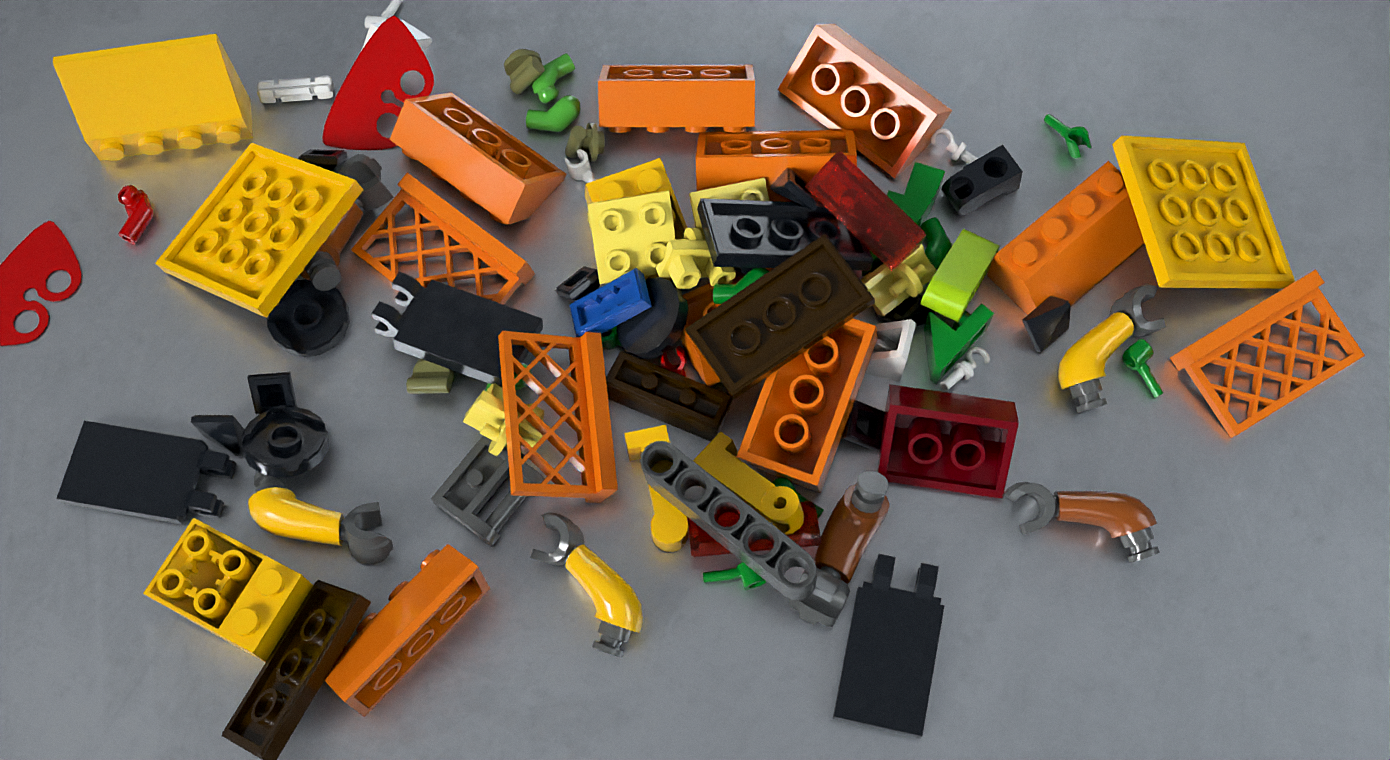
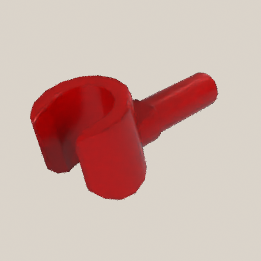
M681 346L676 348L681 363L677 365L670 363L667 353L664 352L661 358V366L686 377L684 366L688 356L685 349Z

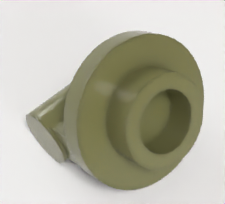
M518 49L512 52L504 62L505 72L511 80L510 88L518 95L522 94L545 71L540 55L528 49Z
M588 123L586 129L581 126L573 127L565 148V154L569 158H577V150L582 149L587 153L589 162H596L598 154H603L605 139L603 131H598L596 123Z
M419 359L413 368L412 376L407 379V392L409 394L450 393L455 377L454 371Z

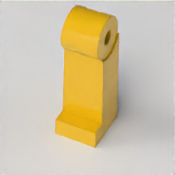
M666 425L624 433L629 461L641 459L643 450L650 443L656 441L670 443ZM668 460L658 461L654 464L652 471L656 473L666 472L673 463ZM647 483L654 512L651 520L652 540L655 546L662 551H678L686 544L688 539L687 516Z
M720 431L693 460L785 535L796 532L802 526L804 513L795 491L784 486L776 487L736 457L738 451L734 441Z

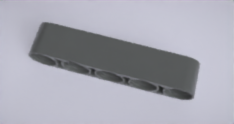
M656 441L645 447L641 454L640 462L647 483L651 488L787 598L801 600L813 593L816 588L817 569L814 559L808 552L674 445L666 441ZM668 460L673 463L666 472L656 473L652 471L654 464L658 461ZM693 486H701L706 490L704 495L696 500L687 499L684 497L686 490ZM724 513H735L740 517L738 522L731 527H722L717 523L718 518ZM760 539L768 540L774 545L773 549L764 555L753 553L750 547L755 541ZM792 567H802L809 573L807 579L800 583H791L784 575Z

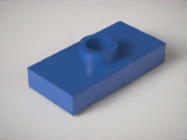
M637 268L569 304L575 334L579 338L585 332L602 334L652 307L644 274Z

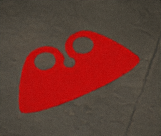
M391 16L378 27L351 67L325 122L322 136L325 145L350 150L394 148L397 145L389 140L390 138L383 137L378 132L377 121L385 113H392L399 117L402 108L394 103H384L381 99L382 92L391 90L395 98L403 103L405 99L429 96L434 86V75L430 64L414 36L398 17ZM408 71H417L424 78V88L417 95L406 94L401 88V77Z
M47 221L34 229L0 265V346L29 343L37 339L48 325L49 315L47 309L35 300L27 301L24 299L23 295L27 289H36L39 297L47 301L56 302L70 297L81 283L82 274L75 253L62 231L52 221ZM57 270L67 271L71 276L69 287L60 293L50 292L46 287L48 276ZM25 310L35 311L39 316L38 326L29 333L18 332L14 327L16 316Z

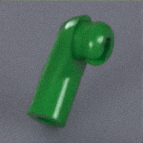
M933 217L923 222L920 228L929 243L925 249L926 257L937 270L951 249L952 243L938 218Z

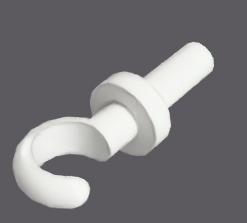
M938 129L931 137V144L935 146V137L939 134L945 135L949 140L946 149L953 153L951 158L955 161L961 158L970 164L978 159L965 150L967 146L965 143L962 142L960 145L954 143V136L947 129Z
M981 347L970 348L966 352V361L960 360L954 365L955 371L940 383L941 388L947 391L959 380H969L974 374L973 369L977 366L972 354H980L984 358V363L987 364L990 361L987 351Z

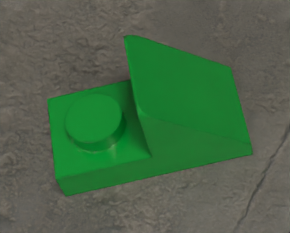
M982 303L972 314L965 311L959 322L955 321L952 328L932 312L928 313L924 325V336L929 376L934 384L937 385L988 329L994 312Z

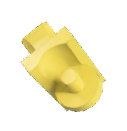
M691 227L685 229L681 239L668 241L665 257L656 267L659 277H671L677 289H691L697 286L700 278H709L713 287L715 283L732 284L736 276L734 267L713 266L706 240L703 239L702 232L698 228Z
M913 240L906 247L899 249L890 256L889 260L872 273L869 272L860 280L875 298V303L872 306L876 313L880 316H885L909 296L917 297L921 294L923 286L932 279L937 270L926 257L921 241Z
M494 383L490 385L487 391L483 390L466 412L463 422L479 430L481 435L492 440L488 452L495 456H498L504 447L507 448L503 389ZM536 406L532 411L543 421L544 410ZM526 419L518 425L519 435L531 447L543 437Z

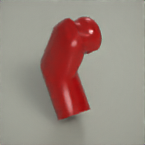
M127 185L118 193V200L121 204L125 205L128 219L118 235L128 243L136 245L153 218V209L147 194L143 190H138L133 185Z

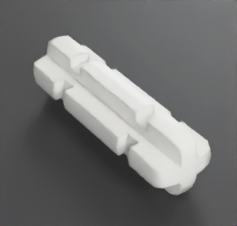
M317 76L314 78V81H311L310 77L279 79L276 84L274 80H265L258 82L257 93L261 103H276L279 98H281L282 102L313 100V96H317L318 99H327L334 96V83L330 76Z

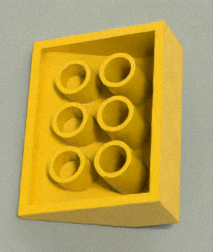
M217 34L53 57L54 68L84 140L100 161H117L124 157L142 154L157 155L163 151L182 148L197 149L203 145L216 143L232 144L243 139L253 138L251 99Z

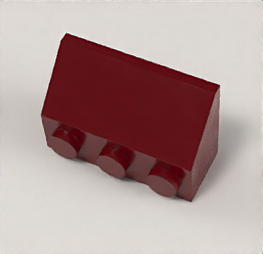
M889 384L877 472L882 474L891 483L1003 499L1002 495L1006 486L1019 425L1015 402Z

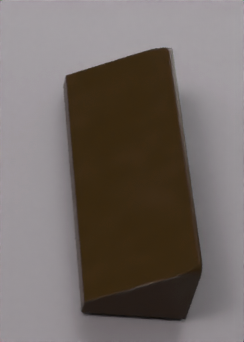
M624 351L619 352L606 377L609 400L710 442L722 430L734 400L727 393Z

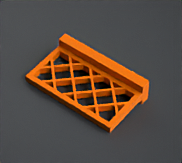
M408 172L397 184L401 188L399 193L351 249L354 254L391 282L399 273L398 262L418 259L419 278L414 279L423 287L427 288L431 280L441 283L447 282L449 286L455 287V280L475 278L476 294L478 296L503 305L521 283L526 286L535 275L527 261ZM406 204L415 212V225L396 228L395 216ZM422 217H424L430 223H423ZM441 230L444 233L445 247L425 250L423 232ZM416 233L417 251L397 254L396 236ZM389 237L390 255L372 257L366 252L376 239ZM451 239H453L459 245L452 246ZM463 252L473 254L474 270L454 272L452 254ZM445 255L447 274L426 276L425 258ZM481 261L488 267L481 268ZM391 263V271L383 264ZM499 274L507 280L498 293L483 295L482 276Z
M1316 269L1170 357L1178 371L1185 368L1230 438L1245 431L1365 356L1319 289V286L1325 282ZM1310 301L1320 314L1319 327L1301 322L1303 306ZM1292 313L1291 319L1284 318L1285 316ZM1272 324L1290 328L1287 346L1269 342ZM1299 331L1317 335L1315 354L1296 349ZM1261 332L1260 339L1253 337L1257 333ZM1327 338L1338 341L1348 356L1340 361L1325 357ZM1243 343L1258 347L1255 366L1236 361L1239 344ZM1267 350L1286 355L1283 374L1264 369ZM1228 352L1227 359L1220 357L1221 355ZM1295 358L1313 362L1311 379L1304 380L1292 376ZM1208 363L1226 367L1223 386L1210 383L1201 368ZM1323 365L1329 366V368L1322 371ZM1235 370L1254 374L1251 394L1232 389ZM1263 377L1281 382L1279 399L1272 400L1260 396ZM1291 385L1298 386V387H1296L1295 389H1293V390L1290 391V386H1291ZM1230 397L1249 402L1247 418L1238 424L1228 410ZM1258 404L1266 406L1257 412Z
M502 331L498 335L511 495L585 498V503H602L618 490L601 333L585 332L579 338ZM512 345H523L536 358L525 368L512 355ZM552 348L569 349L570 366L565 371L547 354ZM539 361L557 378L547 389L529 372ZM521 379L539 396L530 407L516 395L515 385ZM560 382L573 394L574 404L569 409L550 393ZM542 400L561 417L551 428L532 411ZM524 419L543 435L533 447L519 435L518 425ZM564 421L577 433L578 443L573 449L554 432ZM546 440L564 456L555 468L536 452ZM528 459L547 476L540 484L523 483L522 465ZM569 461L581 472L582 485H570L558 471Z

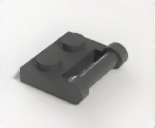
M482 436L432 496L431 500L436 506L472 531L483 542L493 546L500 537L498 533L527 496L511 495L510 490L485 522L476 516L509 476L507 449L504 447L498 456L489 453L488 449L492 440ZM526 462L522 465L523 483L540 484L545 479Z

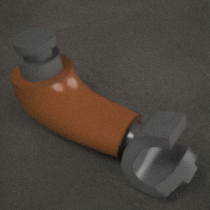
M357 154L344 163L339 173L355 179L364 190L300 274L303 278L311 280L314 287L321 291L336 287L341 280V273L338 269L340 254L364 215L360 208L362 207L365 211L376 209L394 198L381 182L382 167L374 158L370 159L364 154Z
M875 471L862 472L858 476L857 483L845 490L844 495L834 507L823 530L814 557L817 569L816 588L807 598L801 600L790 599L788 602L791 607L799 612V618L813 625L818 622L828 627H833L850 593L848 583H850L869 542L888 513L890 505L885 494L889 484L882 474ZM804 570L799 583L807 579L809 573Z
M1030 482L1015 483L1008 487L1002 495L1013 502L1025 494L1036 499L1039 505V514L1032 521L1019 525L1022 534L1041 529L1050 522L1052 517H1055L1057 521L1103 527L1110 533L1111 538L1120 537L1123 547H1129L1131 554L1127 556L1129 563L1160 553L1158 546L1152 547L1150 540L1154 539L1150 526L1157 524L1152 511L1139 499L1130 495L1107 491H1055L1054 495H1052L1050 490L1043 485Z

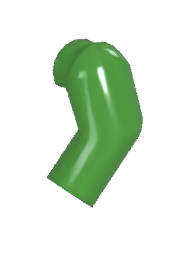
M567 53L543 65L545 71L533 82V92L538 94L542 103H548L557 98L559 91L554 86V83L575 70L574 63Z
M566 95L548 111L529 109L526 116V128L552 132L565 130L580 114L579 100L575 96Z

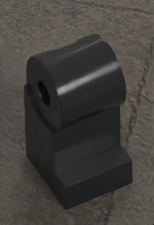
M1001 145L963 167L961 171L951 176L942 185L941 190L957 213L963 216L975 211L984 203L1002 193L1008 195L1019 189L1023 171L1004 145Z

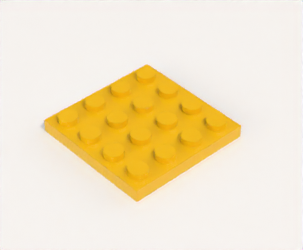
M1122 135L1112 144L1159 288L1284 289L1295 282L1245 143Z
M251 143L155 264L165 273L267 318L364 189L355 179Z

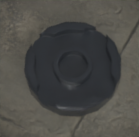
M661 277L645 280L652 307L617 325L618 339L623 348L643 359L657 358L664 354L661 350L667 345L673 346L676 343L687 321L688 303L683 298V290L677 289L673 282Z
M307 279L296 280L268 315L267 328L277 345L289 354L301 357L321 355L334 348L345 336L350 323L349 307L336 287L321 291L316 289L312 282Z
M283 407V412L273 414L272 409L265 411L252 419L242 433L243 455L249 466L261 474L277 478L294 477L312 470L323 461L329 450L328 432L322 418L310 410L298 407Z

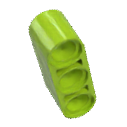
M963 229L932 277L921 300V305L959 322L988 273L1000 245Z

